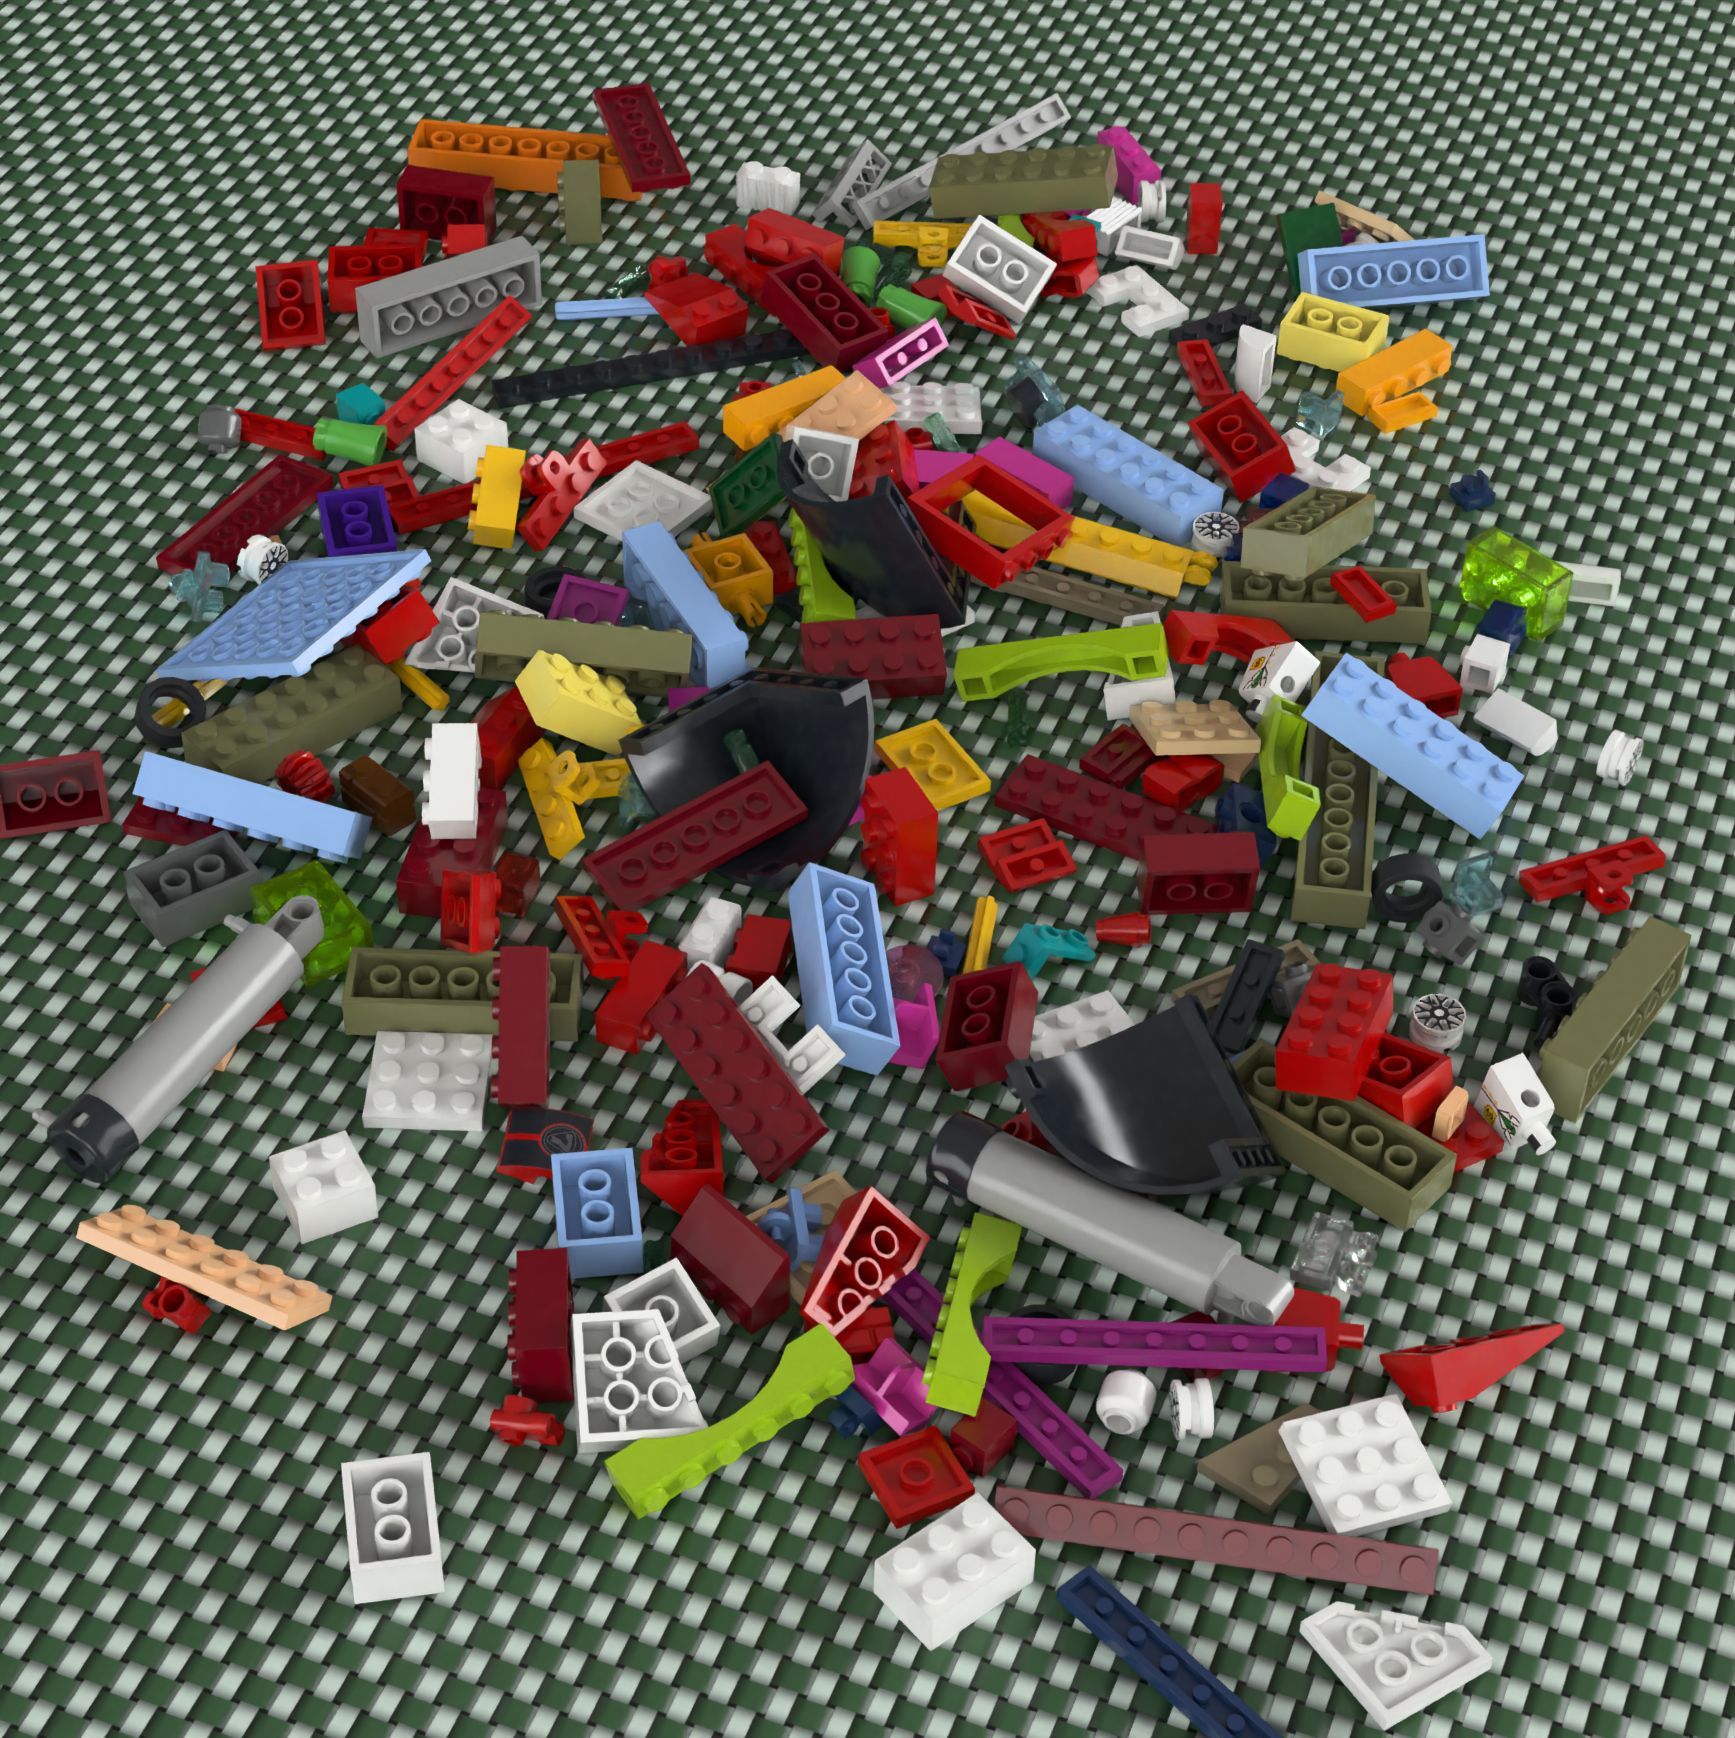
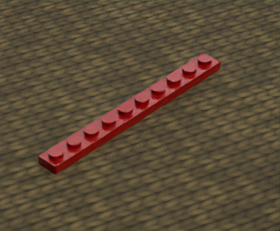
M684 421L596 446L607 462L597 478L621 472L636 460L643 464H650L658 460L700 449L699 437L688 423ZM570 454L564 455L563 458L566 460ZM533 466L531 472L536 478L537 469ZM481 479L388 505L392 526L398 535L467 516L470 514V510L477 511L478 504L472 503L474 483L481 484ZM522 480L519 500L538 496L533 495Z

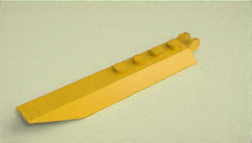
M977 490L960 499L976 523L975 535L987 544L1009 550L1037 532L1036 529ZM949 507L942 510L947 515L949 514ZM1074 516L1075 519L1070 529L1072 537L1066 540L1063 548H1057L1045 559L1048 562L1175 599L1179 596L1183 582L1194 585L1198 584L1203 587L1207 586L1212 579L1210 571L1213 572L1219 563L1214 554H1208L1202 550L1194 551Z

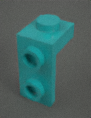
M1025 923L1002 958L1006 964L1021 961L1033 981L1050 955L1092 962L1096 954L1087 944L1088 939L1077 930L1070 929L1067 931L1053 928L1047 924L1039 926Z

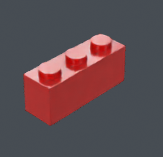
M645 940L631 961L629 976H621L595 1013L596 1041L638 1055L645 1043L651 1042L657 1032L646 1015L682 982L690 971L688 970L687 953Z

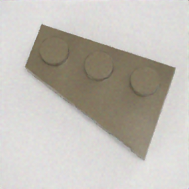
M1305 1403L1198 1460L1197 1472L1269 1516L1302 1479L1281 1438L1279 1429L1283 1422L1318 1414L1321 1411Z

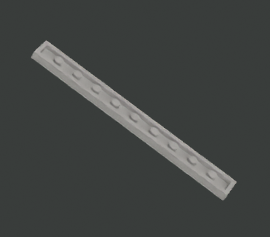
M1056 93L941 156L952 153L969 155L976 152L1000 153L1005 150H1015L1071 119V116ZM939 157L854 202L851 206L865 230L867 231L874 227V220L885 221L929 197V185Z

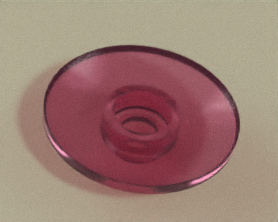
M915 945L898 946L885 952L893 998L913 1002L923 983L932 984L934 998L942 987L944 973L942 965L935 954L926 948ZM902 970H908L905 973H900Z

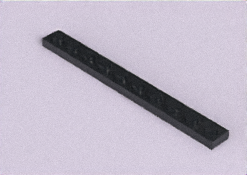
M780 329L771 333L751 334L742 338L723 339L701 345H688L683 348L659 350L643 355H629L625 358L608 361L600 360L595 363L579 366L571 365L561 369L537 371L521 376H507L503 379L491 380L492 392L501 409L802 356V344L789 329Z

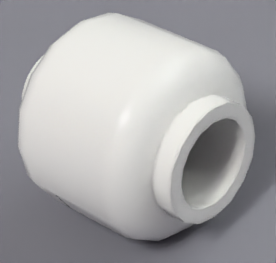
M1126 1369L1111 1372L1103 1381L1096 1402V1412L1104 1426L1118 1434H1130L1143 1429L1148 1424L1156 1401L1157 1391L1153 1383L1138 1370Z

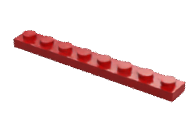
M509 295L373 424L387 427L386 446L394 452L415 431L416 427L424 423L532 318V315Z

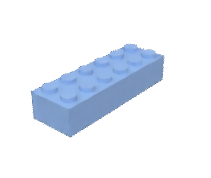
M1484 234L1308 249L1298 253L1301 292L1363 309L1476 300L1490 296Z
M1079 405L1074 406L1034 431L1033 455L1073 476L1074 488L1167 543L1181 547L1192 539L1194 533L1192 531L1193 523L1199 515L1207 512L1221 513L1224 489Z
M660 521L622 531L624 585L656 631L679 629L685 634H693L689 678L695 687H709L711 690L746 671L748 666L745 661V651L749 649V643L743 630L739 631L736 627L731 613L728 610H724L720 605L715 591L709 590L702 573L693 568L688 554L685 551L682 552L677 546L674 535L671 532L668 533Z
M1347 652L1301 715L1480 840L1502 813L1524 777L1513 765L1492 754L1484 745L1466 736L1456 729L1451 722L1440 718L1427 709L1422 702L1413 699L1397 688L1393 682L1384 679L1368 668L1363 661L1352 657Z
M145 751L133 790V794L144 797L143 805L175 813L176 807H179L177 815L207 823L213 817L212 825L241 833H244V829L247 827L249 828L248 836L278 843L281 837L284 838L282 846L312 854L314 848H318L317 856L346 864L349 857L361 859L373 818Z
M809 862L788 891L806 1034L818 1024L846 1054L837 1064L878 1076L899 1049L900 1040L875 884Z

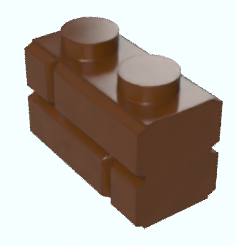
M364 755L339 771L340 785H342V801L357 813L373 817L371 823L374 826H378V829L387 836L396 834L416 820L415 807L413 806L415 803L414 791L370 757Z

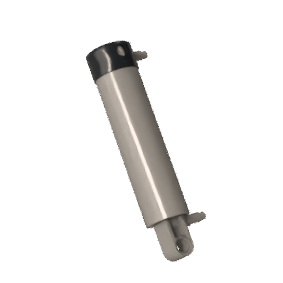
M299 895L292 898L265 925L252 924L240 917H235L231 914L227 915L224 918V924L240 935L84 1094H80L60 1116L50 1111H44L41 1108H37L32 1112V1118L39 1122L41 1126L47 1128L48 1141L54 1152L72 1171L93 1183L108 1182L140 1148L139 1145L304 974L302 959L322 940L325 934L322 916L316 899L307 895Z
M966 1111L954 1113L945 1122L931 1147L925 1170L927 1181L933 1186L952 1194L955 1205L963 1206L966 1202L970 1204L975 1203L1205 1315L1217 1310V1324L1233 1325L1234 1316L1253 1325L1274 1326L1294 1296V1288L1285 1277L1242 1257L1241 1244L1125 1188L1100 1180L1076 1165L1012 1136L1004 1129Z

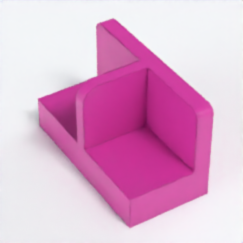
M928 983L922 984L913 1002L893 998L900 1047L889 1060V1063L923 1069L939 1042L940 1031L932 984Z
M893 1338L883 1340L869 1363L853 1366L855 1381L850 1383V1385L874 1407L877 1414L900 1436L923 1430L939 1407L925 1403L930 1386L922 1383L925 1368Z

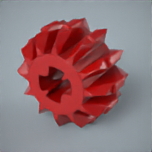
M302 750L285 757L284 761L275 769V775L278 778L277 784L282 790L327 804L326 802L335 794V787L333 786V778L327 772L328 768L321 764V760L319 758L315 759L311 752H304Z

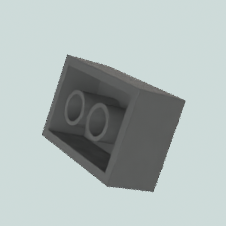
M226 829L124 871L129 904L162 948L224 922V918L229 914L237 917L265 905L260 871Z

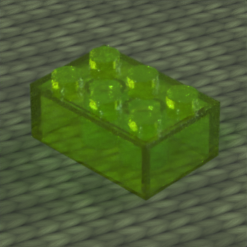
M1493 525L1467 544L1459 596L1538 643L1563 626L1574 572Z
M318 860L250 888L254 921L261 925H265L289 900L296 896L307 895L317 900L325 934L322 940L302 959L304 974L300 979L306 987L348 970L352 947L374 948L371 924Z

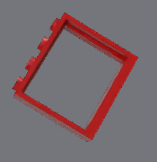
M980 454L912 494L906 500L907 505L933 548L994 590L1007 581L1012 582L1022 571H1029L1040 559H1047L1054 550L1059 547L1063 548L1066 540L1072 537L1070 529L1075 519L1074 516ZM977 490L1036 529L1037 532L1002 554L940 511Z

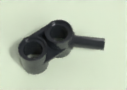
M1531 956L1523 962L1517 995L1523 1003L1538 1008L1536 1021L1540 1027L1533 1045L1541 1050L1546 1039H1552L1554 1032H1557L1564 1016H1572L1576 992L1559 972L1553 961L1542 956Z

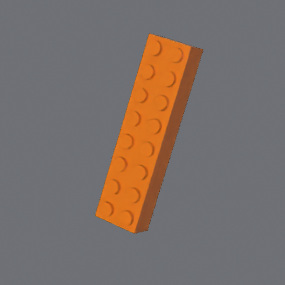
M420 119L407 149L408 165L494 177L495 188L507 189L509 191H535L540 194L558 193L557 173H563V161L599 160L601 199L616 198L624 201H641L643 193L640 192L632 193L608 135Z

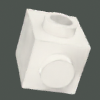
M1477 634L1471 646L1465 645L1459 662V665L1463 666L1460 684L1493 694L1505 672L1510 644Z

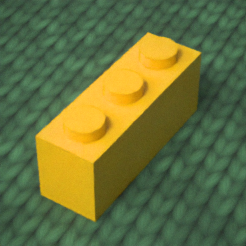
M486 445L485 457H478L475 477H481V484L474 483L472 503L478 505L477 511L470 510L468 530L474 531L473 544L512 550L522 484L519 471L525 462L526 450Z

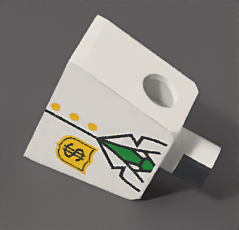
M1298 641L1254 651L1238 689L1239 695L1250 704L1246 715L1252 721L1259 722L1273 694L1295 702L1319 666L1320 662Z
M1521 1053L1490 1066L1473 1107L1500 1135L1508 1149L1513 1150L1528 1143L1536 1155L1549 1151L1556 1143V1140L1546 1128L1555 1110L1554 1103L1525 1055Z

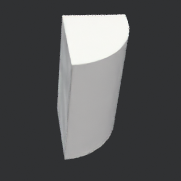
M1123 225L1115 255L1176 270L1183 258L1185 248L1181 238Z
M1242 324L1239 330L1234 388L1237 393L1243 390L1252 402L1257 403L1271 387L1277 336Z
M1552 561L1549 570L1547 598L1615 607L1621 571L1615 568Z
M1499 688L1473 716L1474 722L1534 756L1542 755L1558 740L1556 719Z

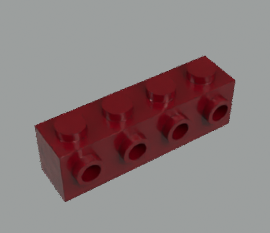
M500 946V957H493V980L499 981V996H493L492 1017L493 1020H499V1035H492V1059H498V1074H492L491 1096L492 1098H498V1104L501 1108H549L551 952L548 946Z

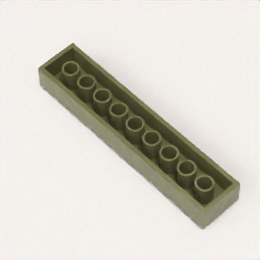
M1315 651L1314 657L1320 664L1311 677L1309 704L1345 654ZM1351 655L1363 661L1368 668L1384 678L1385 658ZM1308 721L1302 782L1318 788L1321 806L1302 840H1297L1291 921L1365 929L1371 897L1378 769L1310 721Z

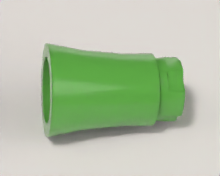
M855 246L842 252L840 277L841 281L869 309L870 302L874 297V286L880 268V259L873 250L862 246Z
M892 284L884 286L878 295L875 307L888 309L890 311V320L905 329L932 318H936L942 328L947 313V307L944 303L924 298L902 287L897 288Z
M320 418L314 432L313 445L315 449L325 451L326 454L358 462L367 467L381 464L385 452L387 427L384 425H366L338 419Z

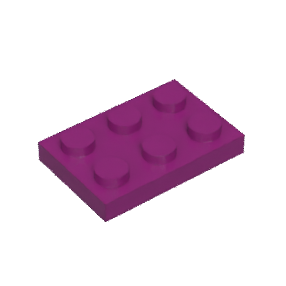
M564 574L547 619L559 620L560 618L568 617L574 618L580 623L589 624L606 621L619 627L630 598V593L628 589Z

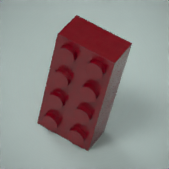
M816 253L766 272L760 299L824 368L832 365L841 374L854 370L853 364L886 343L889 330Z
M939 614L800 623L798 646L802 672L867 678L872 700L944 694L947 671Z
M480 788V791H478L476 839H431L429 825H423L421 816L396 879L399 913L441 919L442 870L491 871L508 825L506 791Z

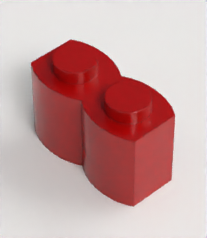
M1045 253L1044 256L1057 263L1039 296H1051L1056 293L1068 298L1082 296L1099 278L1096 258L1091 256L1063 262L1053 255Z
M1209 754L1170 755L1169 759H1162L1150 764L1143 774L1142 793L1155 802L1183 812L1193 805L1197 799L1208 797L1222 785L1225 764Z

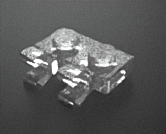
M1314 1212L1290 1268V1280L1330 1290L1332 1283L1336 1282L1346 1293L1361 1297L1365 1287V1280L1362 1278L1366 1267L1372 1268L1377 1258V1251L1374 1249L1378 1241V1234L1353 1231V1221ZM1344 1254H1350L1354 1261L1342 1260Z

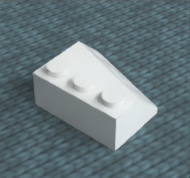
M450 577L433 609L440 623L432 628V633L428 638L414 644L404 665L413 668L475 673L480 612L488 613L491 610H501L513 616L537 614L543 618L544 614Z
M659 1309L572 1314L570 1339L578 1453L621 1451L640 1438H665L685 1435L708 1427L697 1405L696 1396L691 1384L688 1383L681 1367L678 1353Z

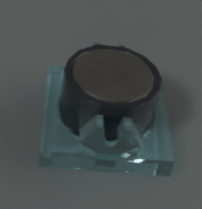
M1021 354L1015 358L1014 361L1018 372L1011 375L1004 386L1006 388L1005 395L1008 404L1021 424L1028 430H1033L1037 426L1041 427L1066 412L1058 385L1026 354Z

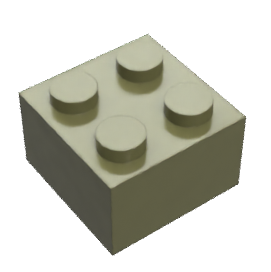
M599 160L563 161V173H557L560 233H566V245L602 244Z

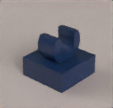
M1477 470V476L1472 478L1464 474L1461 481L1450 485L1449 495L1466 512L1494 504L1496 493L1488 486L1489 478L1482 470Z
M941 929L940 937L931 936L920 959V971L950 978L958 975L966 958L968 944L957 942L955 932Z
M851 1385L844 1392L835 1396L841 1406L830 1414L828 1420L845 1440L857 1431L859 1425L871 1436L883 1425L874 1407Z

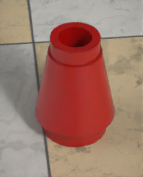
M1141 911L1097 919V941L1141 948L1142 944H1150V914H1141Z

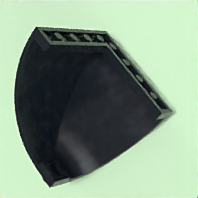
M791 439L781 443L777 459V479L780 488L831 568L856 596L886 617L939 614L941 629H949L965 624L971 574L933 548L889 474L876 478L874 494L858 499L836 502L811 479L807 473L809 464L795 441ZM959 500L950 505L948 518L975 535L976 523L963 501Z
M751 667L618 741L640 791L658 818L768 760L808 808V818L717 866L712 871L738 884L766 889L768 892H777L785 889L789 881L798 877L809 862L816 864L831 850L848 827L859 806L865 790V779L869 776L873 755L874 713L872 697L867 678Z
M1187 994L1175 1000V1006L1130 1028L1079 1049L1031 1062L1030 1059L1018 1058L1004 1066L1009 1075L1006 1077V1083L1010 1092L1016 1099H1021L1032 1121L1044 1137L1077 1167L1112 1185L1151 1194H1188L1249 1187L1270 1181L1287 1173L1197 995Z

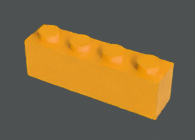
M1425 328L1338 373L1335 400L1362 417L1368 413V408L1399 398L1448 372L1451 365L1450 359L1453 345Z
M830 365L723 405V432L744 452L755 448L773 432L777 433L844 381L846 377Z

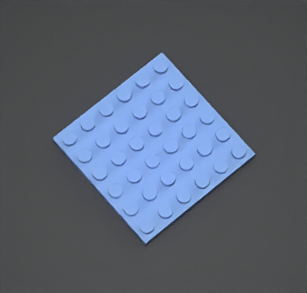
M426 549L288 561L157 668L156 671L160 678L176 677L186 681L200 680L201 682L221 678L223 681H228L240 677H245V679L249 680L259 676H268L269 678H276L280 675L301 676L311 669L310 664L317 658L329 654L334 649L333 645L339 639L355 632V626L359 622L378 612L377 607L380 604L397 596L400 593V587L406 582L418 578L421 575L420 570L430 563L431 559Z

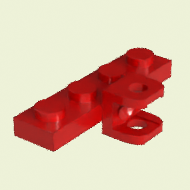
M589 438L580 440L566 460L559 452L553 450L548 451L544 459L538 454L530 455L520 468V476L533 495H539L516 526L534 552L543 551L574 507L579 503L607 464ZM533 466L537 469L536 478L531 472Z
M1645 835L1519 871L1518 883L1537 903L1585 889L1584 898L1598 912L1608 915L1629 909L1630 897L1622 887L1633 884V875L1665 867L1666 854ZM1606 899H1612V900H1615L1616 902H1615V903H1609V902H1606L1605 900H1606Z
M556 896L554 911L578 953L582 954L583 962L591 976L604 980H611L616 976H629L630 961H632L641 947L637 940L625 938V934L646 933L648 923L644 916L634 911L608 910L605 920L592 896Z

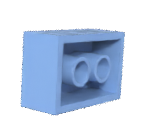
M622 1148L551 1154L558 1248H567L571 1279L643 1273L642 1233L633 1149Z

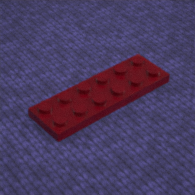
M650 83L593 90L594 104L632 193H647L656 189H676L680 186L691 185L690 172Z
M279 454L156 557L157 567L212 590L239 567L237 565L238 556L241 548L246 550L249 546V543H247L248 539L258 534L269 538L280 532L317 500V493L326 492L334 485L333 475Z
M1029 754L1026 755L995 795L994 806L1033 821L1045 818L1048 826L1138 861L1143 835L1158 833L1167 835L1191 834L1195 832L1208 834L1217 833L1219 825Z
M767 760L581 859L582 868L615 911H636L808 818V808Z
M701 963L646 1015L764 1180L773 1184L830 1131L712 970L705 964Z

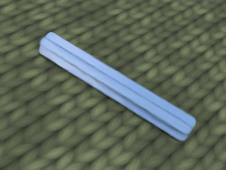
M645 297L555 303V317L559 321L660 315Z

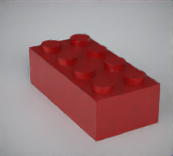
M1317 963L1275 1050L1276 1089L1355 1101L1393 1014V974L1381 973L1374 969L1360 970L1341 967L1337 964Z

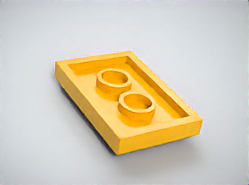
M937 719L875 741V752L888 768L893 771L906 767L937 811L991 791V780Z

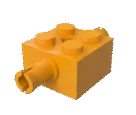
M702 532V537L705 541H703L699 533L696 534L691 540V548L683 550L688 554L693 568L702 573L705 584L710 591H715L719 603L724 610H728L731 615L740 613L749 627H755V623L751 618L760 626L764 623L767 616L761 606L773 603V570L745 533L714 542L705 532Z

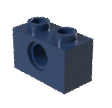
M1233 783L1226 795H1221L1216 803L1215 815L1218 816L1219 825L1217 833H1228L1231 831L1241 833L1254 832L1261 869L1277 846L1276 834L1270 828H1267L1263 793Z

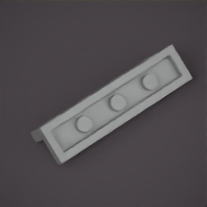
M867 139L848 155L812 212V215L821 222L834 212L851 228L859 219L851 205L876 191L892 163ZM871 158L880 166V168L873 167ZM862 173L867 174L869 183L864 182ZM852 188L858 189L860 198L855 197ZM841 203L848 204L851 214L841 205Z

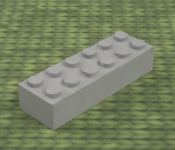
M518 236L357 287L355 292L360 341L378 359L476 327L509 295L526 310L542 305L539 252L523 236Z

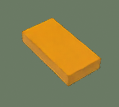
M1418 391L1368 408L1367 418L1384 434L1437 417L1438 407Z

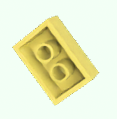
M1301 292L1280 323L1277 354L1288 357L1291 360L1314 364L1323 369L1342 372L1383 351L1386 344L1390 316Z
M538 650L515 680L537 726L617 757L622 753L618 740L626 736L627 728L642 725L636 713L635 705L629 700L624 691L625 686L618 678L611 675L606 677L598 674L591 667L584 664L579 666L571 663L560 654L554 653L551 655Z

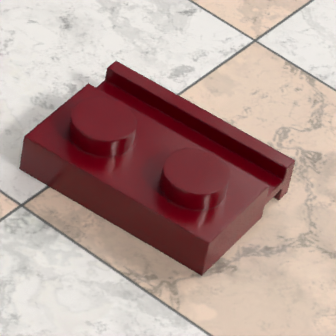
M1122 723L1080 757L1079 769L1107 784L1111 782L1117 788L1124 789L1140 776L1150 764L1157 762L1163 755H1155L1137 730Z

